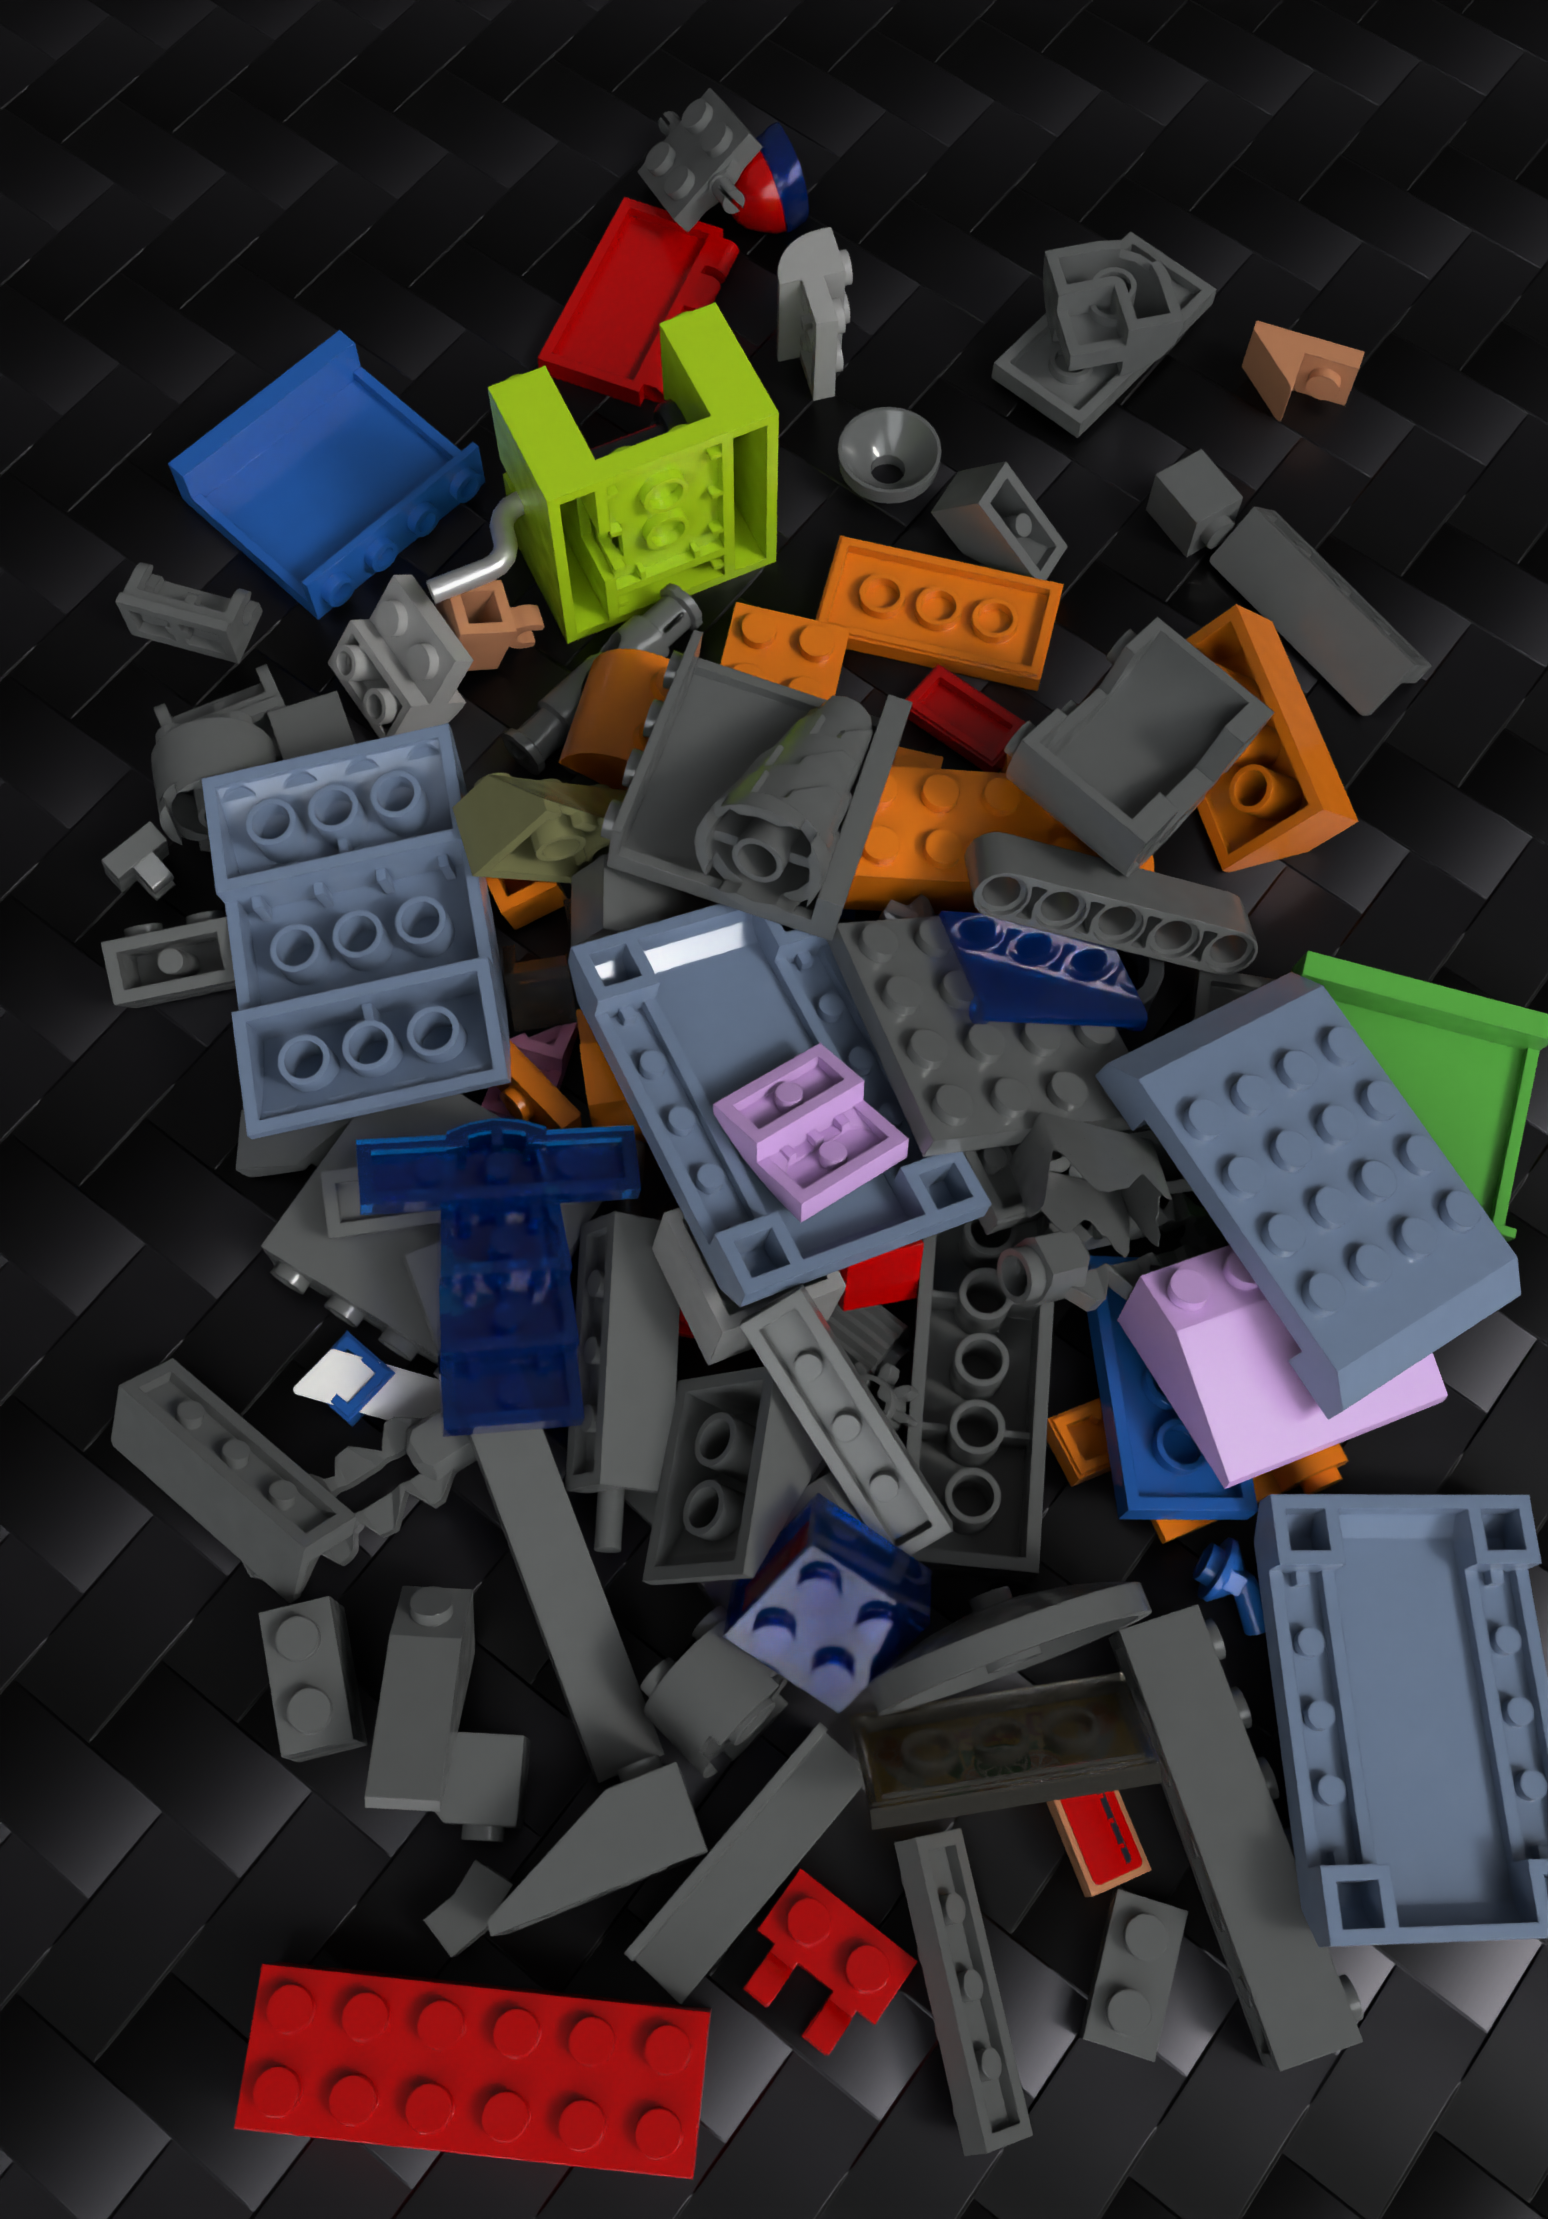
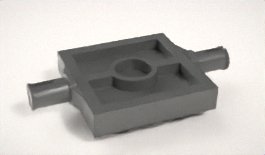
M709 88L700 99L693 101L686 108L682 120L673 111L663 114L670 122V125L660 117L658 126L660 131L665 134L666 139L656 144L650 150L645 163L637 171L671 217L687 232L690 231L706 211L718 202L722 205L725 212L729 214H735L740 211L732 202V199L743 208L745 197L734 184L744 168L763 148L725 102Z

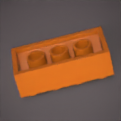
M1236 604L1188 637L1186 640L1275 712L1227 773L1224 772L1216 784L1206 793L1204 800L1197 806L1222 871L1229 873L1309 852L1359 822L1273 621Z

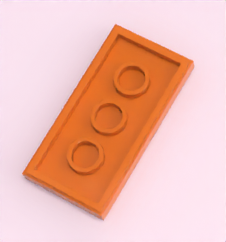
M840 536L816 620L850 628L846 649L930 668H935L939 664L953 673L1038 691L1064 584Z

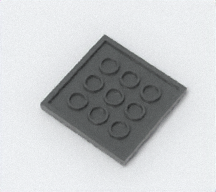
M981 913L838 923L833 940H827L923 1157L1020 1144L1033 1129L1032 1123L1039 1112L1116 1131L1131 1129L1095 1077L1107 1063L1129 1052L1070 937L990 918ZM1145 1124V1125H1143V1126H1141V1127H1139V1128H1145V1127H1148L1149 1125H1148V1124Z

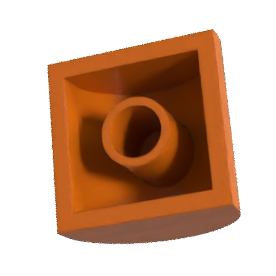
M613 649L596 657L593 660L558 763L600 784L608 785L612 789L628 790V787L622 786L624 771L632 750L636 748L644 751L649 738L643 736V728L653 700L657 699L664 702L669 689L663 688V681L670 659L636 649Z

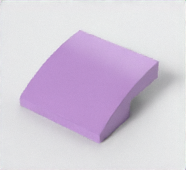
M821 1043L713 1104V1114L738 1152L772 1194L801 1223L906 1159L908 1155L909 1138L863 1100L864 1080Z

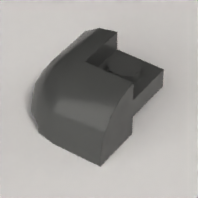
M1122 240L1096 241L1045 251L1043 287L1047 322L1052 342L1059 341L1068 372L1116 363L1120 376L1141 370L1157 361L1176 343L1183 329L1184 317L1170 275L1160 259L1152 263L1141 254L1121 249Z

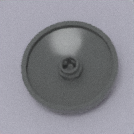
M1092 1582L1065 1585L1016 1597L1012 1596L1009 1586H1003L970 1599L968 1602L972 1610L971 1614L930 1635L901 1655L868 1685L878 1715L901 1712L961 1693L1075 1650L1143 1619L1152 1610L1140 1582Z

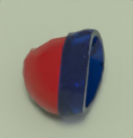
M776 122L769 125L756 138L763 148L744 168L734 184L743 193L745 203L742 208L732 199V202L740 211L731 214L746 229L773 234L785 231L789 233L806 222L809 216L808 195L800 163L788 136L780 123Z

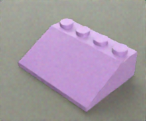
M1230 1245L1140 1276L1117 1320L1224 1489L1439 1404L1448 1396L1434 1355L1431 1353L1328 1420L1288 1362L1289 1359L1302 1352V1350Z

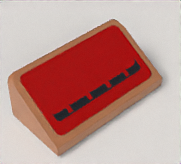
M1117 1785L1044 1796L1085 1897H1093L1152 1870Z

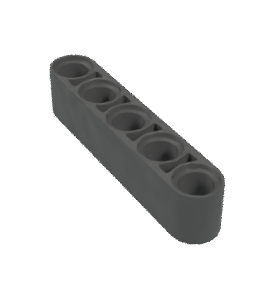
M1002 832L983 834L974 839L966 849L964 858L975 907L981 914L990 918L1215 974L1227 975L1237 973L1247 968L1255 960L1258 953L1257 941L1244 904L1237 895L1231 892L1141 868L1129 877H1126L1103 858Z

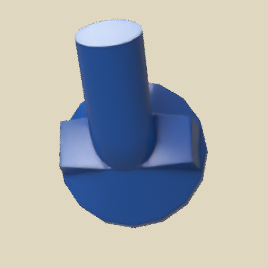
M1231 1537L1225 1539L1220 1546L1211 1542L1200 1555L1193 1571V1579L1200 1582L1198 1597L1208 1602L1233 1594L1244 1634L1251 1636L1265 1633L1260 1586L1255 1576L1246 1569L1239 1542Z

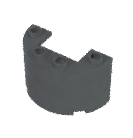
M1158 617L1138 635L1131 629L1122 635L1106 657V660L1113 666L1099 688L1080 705L1070 700L1061 710L1056 708L1038 726L1030 720L1027 721L1014 734L1004 749V752L1011 757L1006 771L1007 779L1126 877L1137 871L1180 827L1204 800L1206 793L1216 784L1224 772L1227 773L1275 713Z

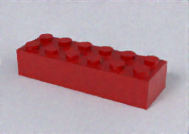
M287 1962L262 1964L234 2129L693 2179L696 2167L712 2008Z

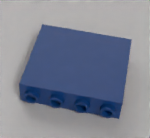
M340 330L168 463L182 499L318 620L333 607H339L347 602L356 588L376 572L387 569L400 552L417 538L431 533L440 519L460 503L471 500L485 483L479 446L472 442L462 451L361 367L355 342Z

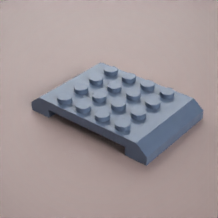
M720 903L571 947L568 965L578 1004L719 1288L738 1306L742 1307L978 1219L986 1214L992 1203L963 1152L923 1157L827 939ZM821 1043L864 1080L863 1100L909 1138L908 1155L906 1159L801 1223L772 1194L738 1152L713 1114V1104Z
M1290 972L1107 1063L1095 1075L1132 1131L1145 1124L1149 1125L1290 1332L1302 1352L1289 1359L1288 1362L1328 1420L1521 1295L1518 1258L1323 985Z
M1270 1494L1260 1500L1254 1547L1301 1909L1318 1947L1548 1939V1677L1528 1569L1542 1564L1530 1496Z

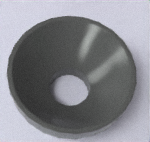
M880 407L859 414L845 426L839 438L838 461L844 481L854 492L863 498L879 503H902L924 493L933 483L940 466L942 450L940 439L935 429L926 419L903 408ZM891 464L898 467L904 476L898 482L886 484L877 481L871 472L879 465Z

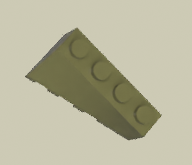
M492 773L480 778L474 784V788L452 807L472 876L571 883L572 875L594 862L598 856L609 853L610 840L601 837L604 818L612 799L623 802L628 790L612 789L605 784L591 786L568 784L553 778L543 780L511 777L507 773Z

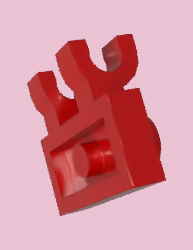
M800 1869L757 1929V1932L772 1943L773 1946L743 1989L764 2007H769L798 1964L831 1991L824 2004L801 2035L802 2038L823 2055L829 2056L856 2012L872 2025L877 2023L918 1961L804 1870Z

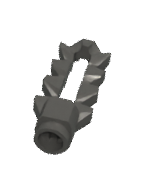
M1183 1192L1171 1195L1172 1200L1167 1199L1162 1207H1159V1215L1156 1219L1159 1231L1163 1230L1164 1233L1174 1231L1182 1225L1185 1226L1184 1236L1179 1240L1182 1246L1174 1251L1157 1255L1153 1252L1147 1253L1136 1260L1114 1265L1105 1263L1095 1269L1088 1270L1090 1261L1088 1250L1111 1245L1107 1237L1102 1236L1091 1222L1083 1220L1082 1225L1078 1224L1069 1233L1061 1232L1049 1221L1042 1229L1040 1235L1025 1238L1015 1245L1014 1248L1006 1249L1001 1253L997 1264V1275L1001 1289L1007 1298L1012 1302L1021 1303L1023 1308L1067 1299L1088 1312L1097 1309L1106 1299L1108 1287L1127 1301L1140 1276L1222 1248L1226 1238L1206 1209L1194 1204ZM1129 1215L1130 1240L1146 1237Z
M448 1403L425 1418L393 1417L384 1423L382 1451L347 1446L335 1457L334 1477L323 1479L314 1474H309L334 1497H337L339 1493L353 1488L382 1470L387 1463L399 1459L406 1454L420 1473L411 1480L401 1483L391 1493L364 1510L354 1513L357 1517L353 1534L321 1555L342 1566H346L359 1551V1533L365 1526L383 1538L399 1532L409 1494L435 1509L446 1502L456 1473L477 1460L457 1404L451 1406ZM320 1556L308 1563L302 1592ZM243 1563L250 1577L262 1580L245 1563Z

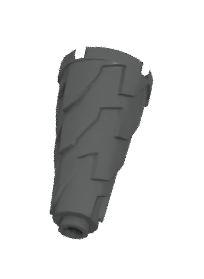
M831 696L819 708L811 709L804 718L799 719L773 748L760 754L742 777L711 805L697 827L694 840L695 851L705 876L714 867L724 878L717 889L723 895L743 907L771 915L794 913L800 902L808 899V906L813 901L826 881L829 864L833 858L832 854L840 839L839 826L852 801L853 793L851 788L873 740L871 716L859 702L845 696Z

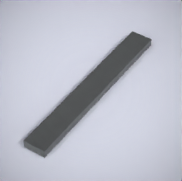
M468 1232L404 1254L405 1266L595 1782L600 1783L618 1775V1770L640 1760L659 1755V1757L665 1755L653 1723L644 1714L646 1703L470 1233Z

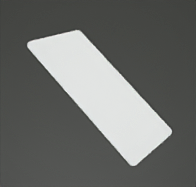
M331 1349L294 1386L293 1391L297 1395L332 1404L331 1400L337 1393L348 1403L375 1373L361 1361L363 1357ZM387 1365L396 1374L363 1407L360 1413L384 1420H390L393 1417L425 1418L449 1403L451 1406H454L456 1402L450 1386L441 1380Z

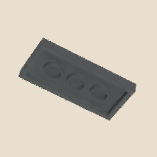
M1131 231L1122 239L1121 249L1141 254L1152 263L1160 259L1169 273L1184 317V325L1179 335L1180 337L1213 304L1217 289ZM1045 313L994 362L992 378L1078 438L1152 364L1122 376L1119 374L1116 363L1068 372L1059 341L1052 342Z

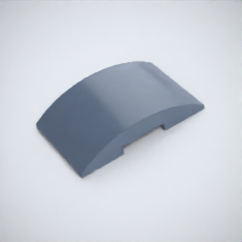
M449 723L202 778L216 894L225 903L239 1009V1011L231 1012L246 1131L247 1136L251 1140L511 1083L510 1039L505 991L486 877L472 876L452 809L468 792Z

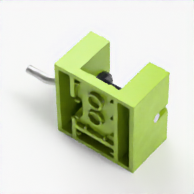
M716 302L694 311L682 312L672 319L659 323L663 394L666 401L656 405L653 412V421L648 428L598 447L589 449L546 366L524 374L513 375L503 382L487 387L499 457L506 470V473L503 474L506 497L499 502L492 512L489 526L494 544L492 552L481 560L426 580L435 604L493 582L506 574L515 562L519 547L567 644L627 621L634 615L644 614L660 599V590L669 583L675 584L689 595H693L776 562L779 412Z

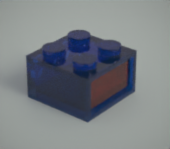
M817 1493L779 1533L753 1578L735 1579L732 1583L723 1637L837 1713H840L930 1625L932 1570L820 1493Z

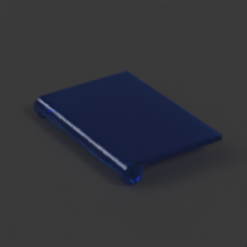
M940 912L939 917L974 994V998L969 1006V1017L973 1024L985 1025L990 1021L1126 1027L1130 1031H1142L1147 1024L1146 1009L1116 949L997 919L981 913Z

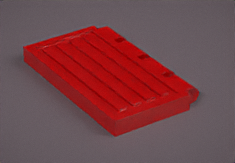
M624 197L537 358L538 367L546 366L550 376L639 407L644 398L658 403L663 402L659 323L672 319L682 312L694 311L714 303L721 289L720 284L724 283L739 254L738 246L733 241L723 238L722 228L698 221L687 232L671 217L667 210Z

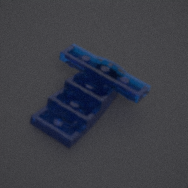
M491 1118L461 1125L447 1131L446 1135L356 1140L355 1151L360 1215L439 1211L437 1239V1343L443 1437L582 1425L585 1416L577 1359V1349L580 1342L569 1278L572 1271V1263L560 1203L638 1199L641 1191L634 1125L547 1130L546 1126L525 1120Z

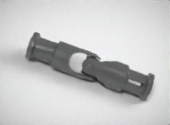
M669 583L660 590V599L642 616L634 615L611 635L599 653L589 656L538 701V711L517 730L510 728L502 734L503 744L515 761L531 774L539 775L546 769L545 761L566 742L582 695L581 688L582 685L585 687L593 660L600 654L613 649L642 650L666 658L669 655L668 647L687 630L694 631L703 624L702 612L696 602L688 593L675 584Z

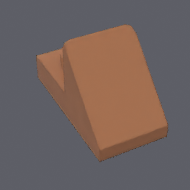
M1256 321L1242 368L1273 416L1281 422L1292 391L1345 406L1365 352Z

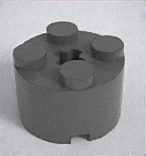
M230 711L222 714L220 717L198 719L185 724L171 723L162 726L156 732V745L151 753V768L160 824L164 833L172 841L183 845L181 837L198 841L200 851L211 852L202 778L277 762L274 744L270 737L262 729L254 725L251 715L241 711Z
M723 1605L713 1609L701 1620L692 1633V1637L697 1642L677 1662L672 1657L664 1659L647 1675L640 1686V1689L649 1697L644 1708L646 1717L704 1778H709L718 1772L710 1761L721 1752L731 1761H734L753 1744L788 1705V1702L779 1694L788 1680L799 1689L806 1676V1672L746 1611L741 1610L731 1614Z

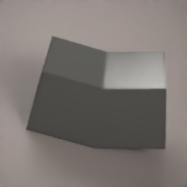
M475 1860L456 1892L425 1918L424 1921L450 1957H457L489 1930L486 1923L487 1919L516 1889L517 1884L481 1860Z

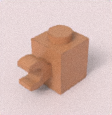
M494 580L435 604L436 609L474 660L468 671L498 669L509 647L521 649L534 646L535 639L532 631L543 630L544 628L537 605L528 604L510 608L502 580Z

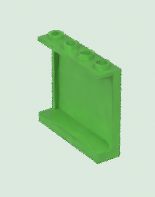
M1307 951L1292 967L1291 972L1325 987L1506 1242L1515 1239L1517 1229L1505 1226L1539 1052L1548 1046V1014Z

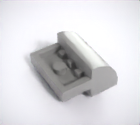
M831 227L811 231L794 240L782 254L778 265V362L800 358L813 401L835 396L836 372L843 371L842 333H845L846 324L850 323V307L845 286L851 285L853 282L852 265L848 251L846 249H838Z
M393 575L370 619L350 620L328 661V665L378 737L384 738L449 723L466 703L457 688L474 660L413 575Z

